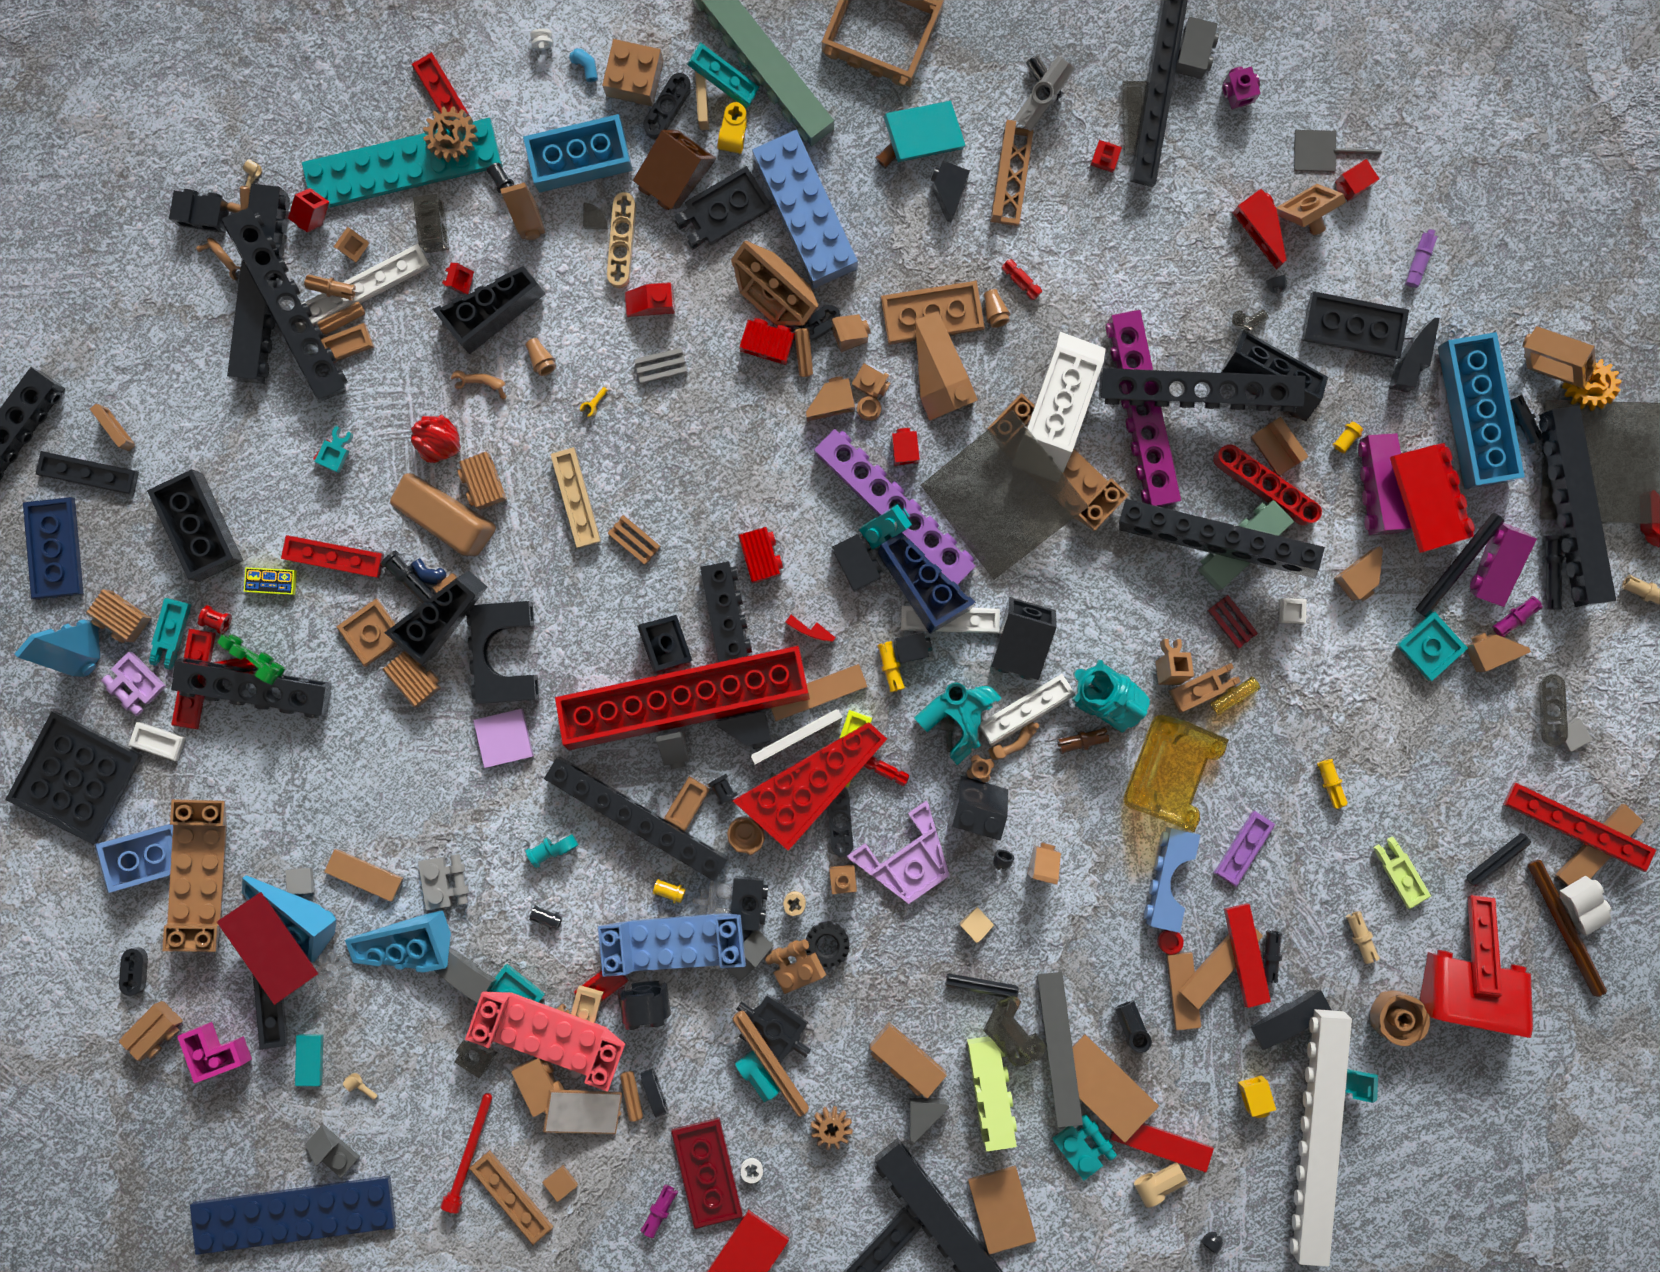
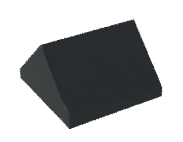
M677 615L637 625L653 673H660L693 661Z

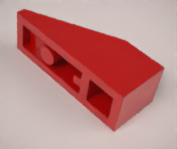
M1261 188L1239 204L1232 213L1277 270L1287 259L1274 200L1270 194L1265 193Z

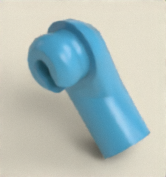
M574 49L569 55L571 63L575 65L580 64L584 67L587 82L597 81L595 59L583 49Z

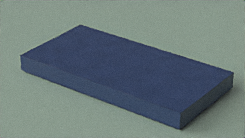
M67 497L23 502L31 599L39 600L83 595L75 498Z

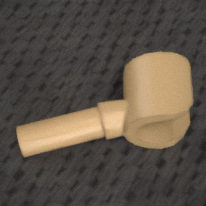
M247 160L243 170L249 174L246 186L251 188L255 178L262 174V168L254 161Z
M358 1073L349 1075L343 1082L344 1087L349 1092L358 1088L373 1100L378 1096L363 1084L362 1078Z

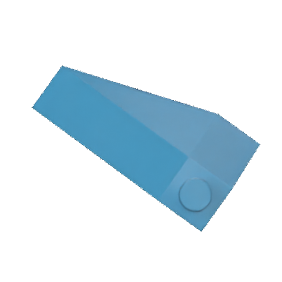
M83 619L76 623L77 626L74 627L66 624L62 626L61 630L56 632L48 629L34 633L28 637L14 655L71 676L84 677L94 671L96 668L95 664L100 659L99 627L95 626L91 620Z
M247 875L242 878V894L245 898L249 900L262 892L310 962L314 964L335 934L337 919L333 913L304 898Z
M438 911L347 938L345 942L353 963L372 966L390 965L395 966V969L411 968L416 969V972L424 973L447 967L451 932L443 911Z

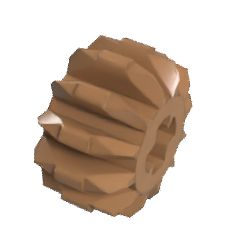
M833 1106L830 1113L827 1107H823L824 1115L816 1112L814 1117L817 1121L811 1122L810 1127L816 1129L811 1132L812 1138H818V1146L826 1142V1150L831 1149V1144H835V1148L839 1150L840 1141L845 1144L849 1142L846 1135H851L853 1129L847 1126L852 1124L851 1118H845V1110L837 1114V1106ZM828 1124H833V1127L836 1125V1131L830 1132V1129L827 1131Z

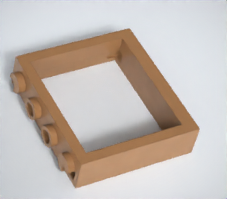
M839 0L821 42L822 52L831 59L836 60L839 58L846 61L853 68L859 69L861 67L869 70L873 76L889 78L898 86L906 85L911 87L943 10L944 0H897L931 14L908 71L834 42L851 1Z

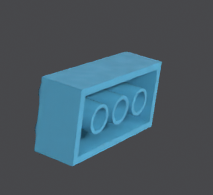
M619 114L523 136L533 182L539 193L633 171Z

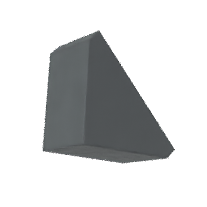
M753 930L743 941L746 966L726 968L739 982L760 963L774 946L760 931Z
M909 1098V1135L913 1143L950 1108L945 1098Z

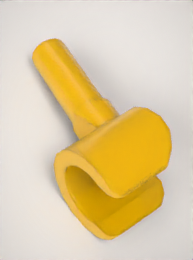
M603 387L590 402L582 403L580 411L583 412L590 405L591 412L587 417L596 415V406L608 389Z

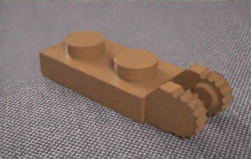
M1232 663L1216 670L1208 671L1169 690L1179 713L1226 692V689L1240 683L1239 677H1233L1222 684L1218 677L1223 673L1231 671L1234 668Z

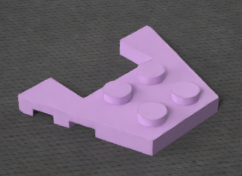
M924 801L908 812L922 835L891 857L879 863L866 843L847 856L852 862L856 863L908 904L950 876L927 801Z

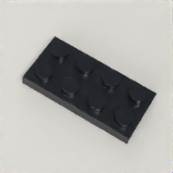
M1313 291L1310 294L1302 341L1399 359L1402 353L1409 309Z

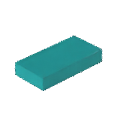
M298 1034L296 1036L295 1086L322 1085L324 1034Z

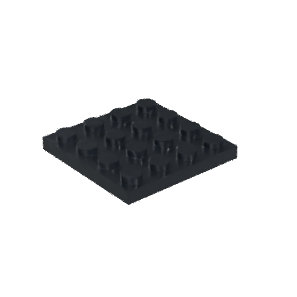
M51 711L5 800L91 844H97L143 755L56 711Z

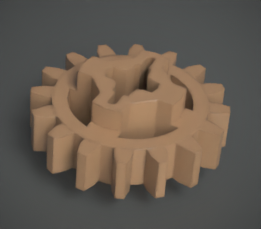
M453 106L450 112H447L445 107H442L441 114L434 111L433 115L435 118L433 120L430 118L426 119L430 126L423 127V131L427 134L423 139L426 144H429L427 148L431 153L435 152V156L438 159L444 156L446 162H449L451 157H454L458 162L460 159L459 155L461 154L467 158L468 154L466 151L468 149L474 151L475 148L472 142L478 141L477 136L473 134L478 130L475 125H472L474 121L471 116L466 117L467 114L464 110L458 113ZM446 129L453 133L455 140L448 135Z

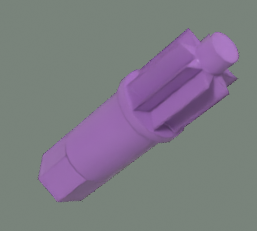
M1428 229L1427 233L1423 232L1405 281V284L1409 287H1419L1438 237L1434 236L1435 230Z

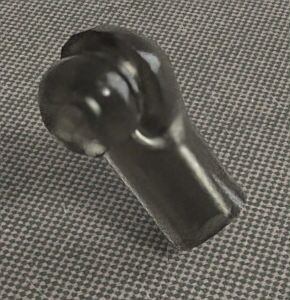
M1261 309L1253 316L1246 315L1241 310L1234 312L1232 315L1233 325L1236 328L1248 331L1255 329L1269 319L1264 309Z

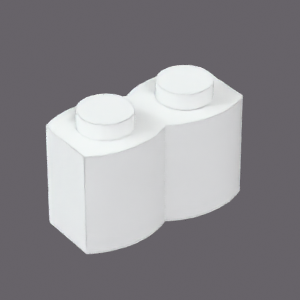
M1587 876L1560 890L1562 901L1568 909V914L1575 928L1585 936L1612 920L1610 915L1611 907L1604 900L1602 894L1604 893L1603 887L1598 881L1591 880Z

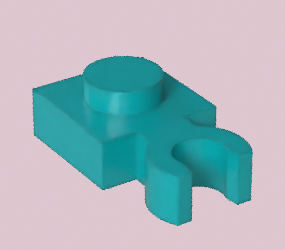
M338 426L332 430V442L324 440L314 462L340 473L350 452L344 449V446L352 441L353 434L348 431L344 438H340L339 434L342 429Z

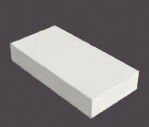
M136 722L128 746L178 761L186 737Z

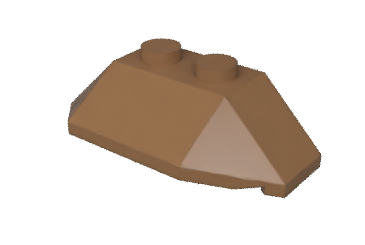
M748 241L742 243L731 259L740 293L775 325H805L818 308V303L811 286L774 252Z

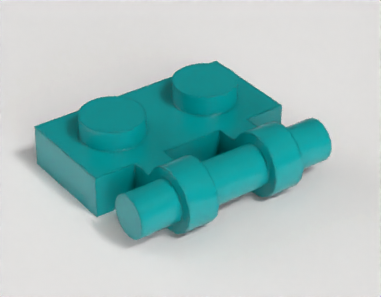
M1087 1114L1082 1116L1083 1127L1077 1131L1074 1126H1067L1052 1138L1083 1181L1103 1167V1164L1098 1159L1100 1155L1104 1154L1109 1161L1117 1156L1112 1149V1143L1109 1139L1103 1137L1098 1130L1099 1126L1094 1120L1091 1121ZM1088 1136H1091L1097 1144L1092 1149L1084 1140Z

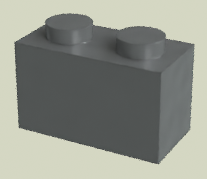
M1189 16L1181 38L1175 73L1202 79L1205 72L1210 71L1214 59L1213 56H1210L1211 50L1216 48L1219 39V33H1216L1218 23Z

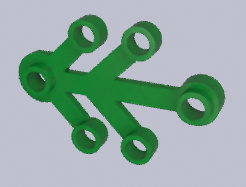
M223 634L220 636L217 643L229 651L231 655L241 660L247 658L258 668L255 676L260 680L273 685L277 677L282 676L286 668L274 662V658L264 652L258 655L242 645L244 641L233 634H230L229 637Z

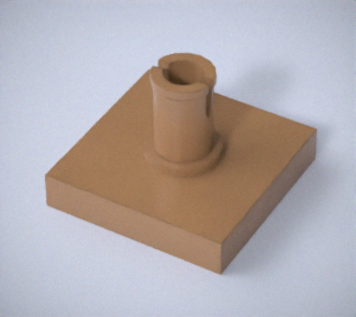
M1315 184L1276 207L1279 217L1302 227L1309 225L1310 233L1317 235L1326 230L1322 216L1346 203L1343 193L1320 184Z

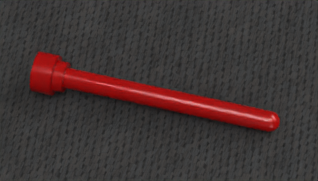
M485 1093L482 1097L452 1189L442 1199L440 1208L446 1212L454 1214L460 1212L463 1203L460 1193L492 1102V1095L490 1093Z

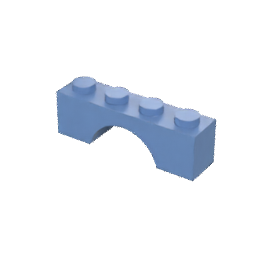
M1166 827L1165 832L1162 831L1159 845L1162 846L1161 855L1156 857L1154 870H1157L1156 878L1151 881L1149 894L1152 895L1150 905H1146L1144 911V919H1147L1146 924L1149 926L1180 933L1185 908L1172 895L1170 887L1171 877L1179 865L1196 859L1200 834Z

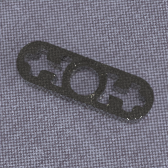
M1551 674L1543 678L1539 683L1541 737L1546 745L1557 747L1565 743L1568 738L1566 685L1562 677ZM1551 680H1553L1554 685H1558L1553 694L1554 698L1559 696V699L1546 700V697L1552 696L1551 688L1546 687V684L1550 683ZM1549 704H1555L1560 708V715L1558 717L1548 715L1547 706ZM1547 721L1561 722V724L1555 725L1556 733L1561 735L1556 741L1548 735V733L1553 731V724L1548 725Z

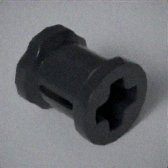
M727 774L707 784L715 792L719 800L717 802L718 805L738 795L731 788L727 780Z

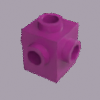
M1240 66L1230 70L1222 84L1223 95L1225 98H1228L1232 110L1255 103L1261 94L1259 89L1260 80L1258 75L1254 74L1252 66L1244 69Z

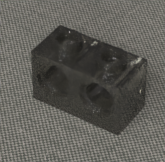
M438 194L413 197L419 246L425 253L450 250L444 202Z

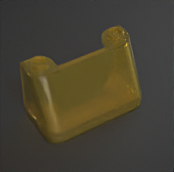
M1162 714L1157 715L1150 724L1125 791V805L1195 833L1200 821V811L1197 807L1191 805L1208 759H1220L1226 751L1229 739L1185 720Z

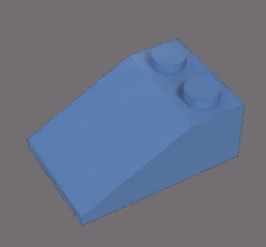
M167 824L94 844L108 893L170 875L173 825Z

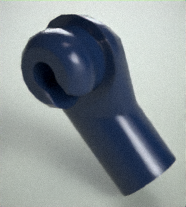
M421 558L410 564L423 583L437 585L447 577L445 570L442 568H437L436 570L428 569Z

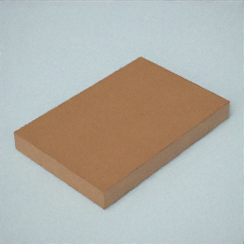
M1016 1165L968 1179L989 1254L1037 1241Z

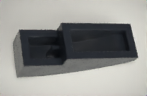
M1435 317L1428 321L1406 345L1393 371L1389 389L1409 392L1416 388L1419 371L1431 366L1440 318Z
M1309 990L1292 1003L1283 1004L1250 1028L1261 1049L1265 1050L1308 1029L1310 1018L1314 1017V1009L1332 1010L1322 990Z

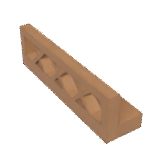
M1006 120L990 222L1019 226L1034 130L1029 131L1028 129L1017 128L1016 121ZM1014 135L1027 136L1026 145L1018 150L1013 143ZM1018 156L1023 163V168L1014 173L1010 168V161ZM1014 179L1020 188L1019 192L1011 197L1006 187ZM1009 203L1016 210L1015 219L1002 217L1003 208Z

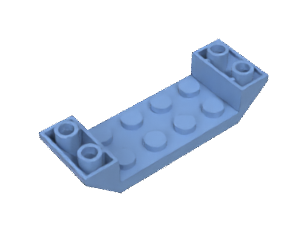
M720 913L631 920L598 926L603 976L627 975L633 971L719 965L720 968L746 966L741 915Z

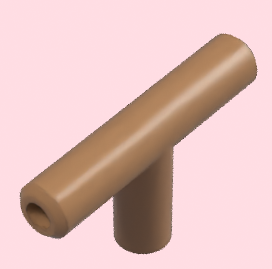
M248 186L239 187L240 204L228 203L227 209L229 212L236 213L248 208L250 188Z

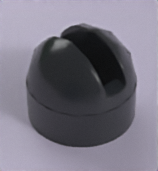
M1285 274L1266 280L1269 290L1274 294H1278V287L1282 293L1287 288Z
M997 850L993 858L995 868L997 870L1002 868L1003 871L1010 869L1015 859L1014 855L1006 850Z
M1208 1232L1200 1241L1216 1255L1223 1246V1239L1221 1236H1217V1232Z

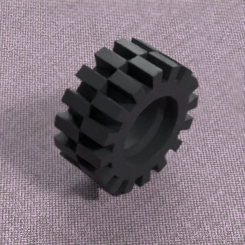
M831 921L826 923L820 922L818 925H814L807 934L806 940L809 943V948L805 950L807 956L816 953L822 967L831 969L833 966L837 967L841 962L845 961L849 953V937L844 928H841L839 924H834ZM829 935L836 940L837 948L833 953L823 954L820 952L817 944L821 937Z

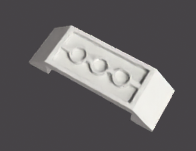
M1062 332L1059 333L1052 352L1051 362L1012 466L1056 482L1060 481L1073 451L1099 377L1106 348Z

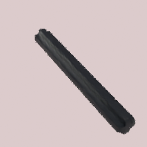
M1492 513L1418 604L1416 607L1418 613L1424 617L1429 616L1504 523V519L1500 515Z

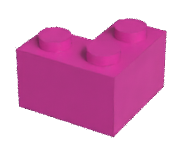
M212 1022L177 1036L194 1084L242 1066L252 1060L244 1036L220 1045Z

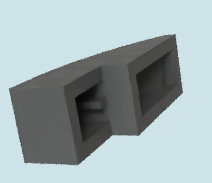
M449 947L447 967L434 970L445 981L476 1003H478L481 993L490 992L497 980L479 969V965Z

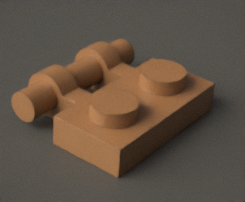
M806 939L790 942L783 949L780 947L774 949L771 954L765 957L768 965L773 963L779 965L780 968L776 969L773 973L784 994L826 976L816 953L807 956L805 950L809 948V943ZM793 956L796 961L790 963L788 957Z

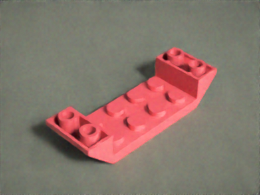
M504 992L481 993L465 1038L467 1041L489 1048L493 1042L581 1073L586 1075L585 1084L607 1092L625 1046L623 1041L604 1026L517 994Z

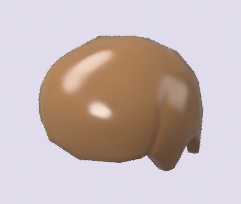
M742 816L731 822L727 831L729 844L736 852L753 855L762 848L765 832L751 817Z

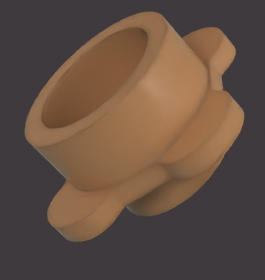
M973 755L971 757V767L967 770V776L969 778H979L982 782H988L990 780L991 768L994 767L993 760H985L980 758L979 755ZM979 766L983 767L982 771L978 770Z

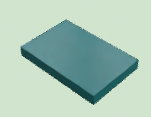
M951 100L889 112L883 116L898 163L957 151L966 146Z

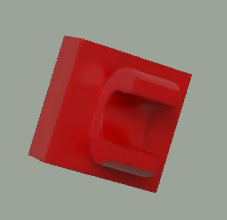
M1099 140L1090 165L1113 173L1122 147Z
M450 262V266L445 270L448 272L446 281L443 280L442 284L460 294L468 295L474 271L459 263Z

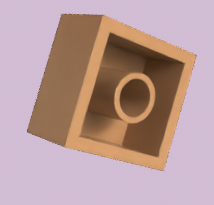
M613 39L602 84L606 97L653 106L664 61L661 49Z

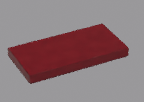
M262 892L217 921L219 927L274 1005L319 974Z
M718 1117L672 1129V1137L694 1229L742 1218V1206L721 1118Z

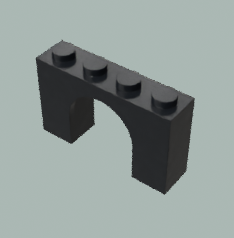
M518 601L474 605L466 615L467 625L471 626V636H468L469 650H472L473 660H470L469 663L470 673L474 675V685L471 686L472 699L476 700V704L540 700L538 675L506 677L497 673L488 660V646L497 633L510 628L535 627L533 602Z

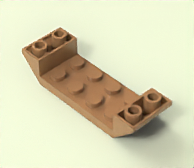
M1022 393L987 428L1000 448L1013 461L1035 407ZM1074 448L1059 482L1024 470L1072 517L1093 531L1129 496L1112 478L1109 480L1105 479Z
M172 799L170 825H173L168 920L167 924L164 925L162 951L216 952L220 933L217 921L222 918L227 832L225 801Z

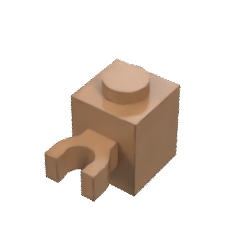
M1163 639L1160 642V646L1165 655L1155 661L1158 685H1181L1194 677L1191 653L1180 652L1182 648L1181 639H1176L1173 642L1174 648L1170 647L1169 639Z

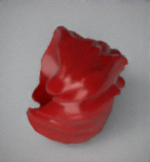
M442 414L438 417L422 416L421 421L416 422L411 428V443L420 454V457L426 462L436 463L440 460L454 457L461 450L457 429Z

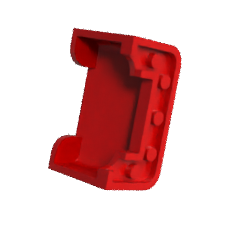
M1437 950V954L1428 952L1419 1000L1424 1004L1429 1017L1445 1022L1532 1038L1531 973L1526 972L1527 967L1511 964L1510 968H1501L1503 996L1500 998L1474 995L1472 962L1453 958V953L1449 951Z

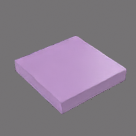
M523 709L473 720L484 768L534 756Z

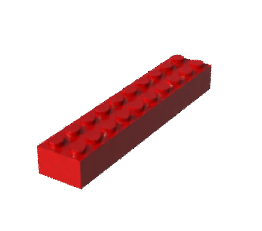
M799 646L555 697L562 744L568 751L810 700Z

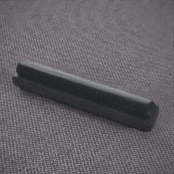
M1518 834L1466 876L1467 880L1473 886H1479L1531 845V840L1526 834Z
M951 973L947 974L945 985L948 988L1009 999H1017L1019 993L1017 985Z

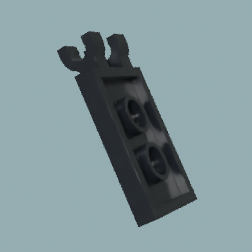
M745 166L685 202L687 209L674 215L676 219L674 222L679 230L692 222L697 231L687 236V243L694 250L703 244L705 240L709 242L710 246L772 210V205L748 167Z

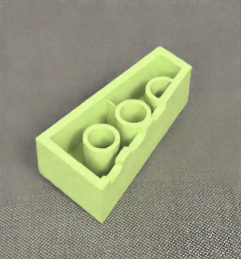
M996 1035L967 1039L981 1136L986 1152L1017 1147L1014 1132H1017L1015 1117L1011 1116L1010 1107H1013L1011 1091L1007 1092L1006 1082H1009L1007 1066L1003 1067L1001 1058L1005 1057L1004 1044L999 1042Z

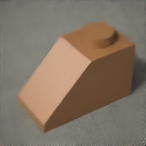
M860 314L832 319V332L840 352L868 343V335L871 334L867 321H862Z
M842 376L829 379V383L823 385L806 411L807 422L855 411L849 378L843 379Z
M1380 546L1369 550L1334 578L1351 601L1360 599L1365 601L1375 593L1373 589L1379 585L1383 549Z
M1486 633L1472 637V642L1466 644L1468 647L1466 651L1476 672L1489 671L1531 652L1527 646L1499 635L1487 636Z
M1041 842L1040 846H1033L1027 871L1031 878L1058 884L1061 853L1055 850L1056 846Z

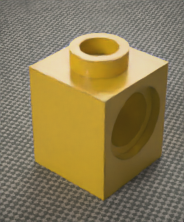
M1262 1075L1238 1082L1245 1109L1252 1117L1264 1118L1269 1116L1270 1112L1276 1110L1268 1080Z

